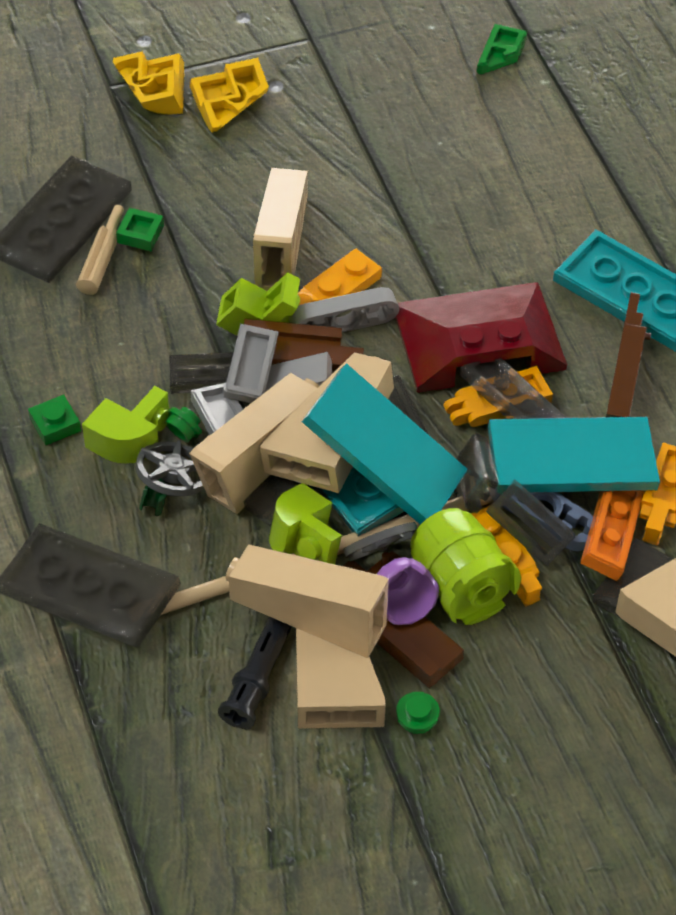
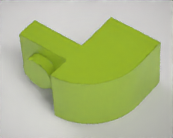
M287 272L268 291L241 278L221 297L216 325L238 336L240 324H244L245 319L289 323V316L294 314L300 303V296H298L300 278Z
M154 386L132 411L105 398L82 423L85 448L112 462L123 464L136 463L141 449L159 442L158 432L166 427L164 422L169 417L168 392Z
M303 483L281 494L276 502L269 534L271 548L275 551L288 554L294 553L300 557L335 564L342 535L328 526L333 503Z

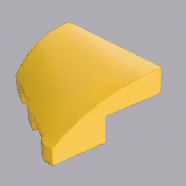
M143 51L113 58L116 69L144 109L159 114H183L184 61L180 53L147 60Z
M258 58L225 64L224 72L191 78L190 89L211 133L221 129L264 95L269 88Z

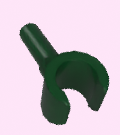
M162 479L158 480L164 484H168V482H165ZM145 486L139 510L142 511L144 506H151L156 508L155 516H160L167 495Z

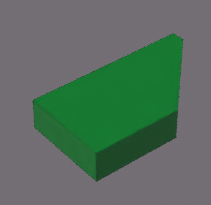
M494 24L477 64V74L482 75L516 63L526 42L527 31Z

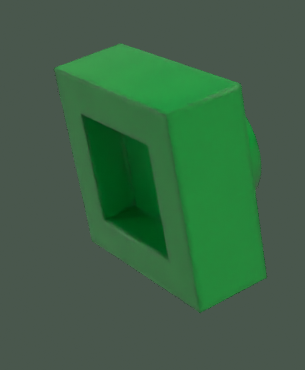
M129 207L116 232L117 243L152 251L163 230L164 216Z
M64 394L28 409L29 418L45 446L81 431L80 421Z

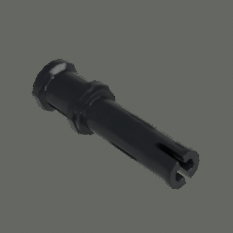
M272 617L268 618L246 666L233 676V689L227 701H223L218 708V715L224 722L242 729H250L254 726L256 721L254 713L260 700L265 699L269 693L268 678L292 628L291 625Z

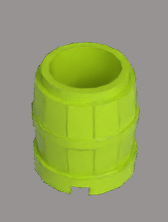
M448 508L428 517L414 532L410 543L411 557L421 562L438 583V598L451 621L457 623L456 619H461L465 625H473L484 621L506 606L502 599L509 590L514 595L518 591L522 579L518 567L510 557L502 553L492 533L486 530L471 513L462 511L459 508Z

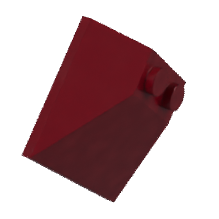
M538 282L398 302L399 312L395 319L417 393L455 387L456 367L523 357L527 369L537 366L541 374L567 370V363Z

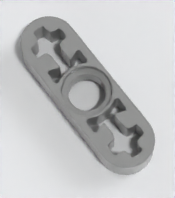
M380 287L299 305L294 314L289 316V322L342 328V332L387 323L396 317L399 312V306L393 291L386 287ZM352 310L349 314L345 316L336 317L338 314L342 312Z

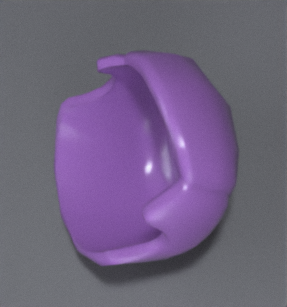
M397 558L382 566L377 575L389 578L387 619L390 623L395 625L413 624L426 617L436 605L439 585L421 562L413 558Z

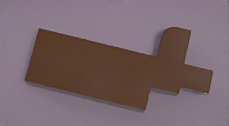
M630 293L606 417H630L644 339L650 340L651 333L646 332L647 327L641 326L643 313L637 312L640 298L638 293Z
M252 319L244 320L246 325L278 331L271 365L328 352L332 359L333 374L354 352L364 355V348L341 346L342 328Z
M392 550L390 553H382V559L368 571L355 561H348L343 567L377 574L382 566L401 557ZM426 617L407 625H395L387 619L386 627L377 641L378 645L429 689L461 662L464 656V649Z

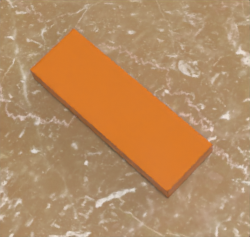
M643 490L600 491L580 561L581 564L613 580H619L625 570L644 495Z

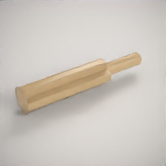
M121 205L114 206L106 227L101 226L92 244L76 283L78 290L84 294H96L117 244L116 229L124 212V208Z

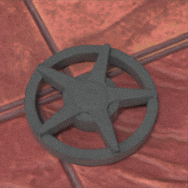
M177 440V443L156 442L142 448L136 461V472L141 481L151 489L170 496H190L204 489L201 480L193 484L188 476L189 472L197 471L193 461L181 456L183 454L191 458L189 453L194 448L181 444V441ZM169 451L173 453L164 455L158 452ZM145 458L158 465L157 469L150 475L143 465ZM159 479H162V480H164L165 482L173 483V484H179V483H181L183 486H172V485L164 484V483H162V482H160V481H158V480H159Z
M416 523L401 524L358 540L343 549L345 558H349L351 562L376 551H387L390 546L411 539L417 529Z

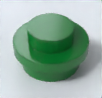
M172 407L168 411L169 417L164 423L179 439L188 443L193 437L198 438L201 435L202 430L198 426L201 420L193 411L187 407H182L181 409Z
M418 691L404 695L399 700L396 708L398 722L406 731L413 734H423L432 729L437 724L440 714L437 701L431 695Z

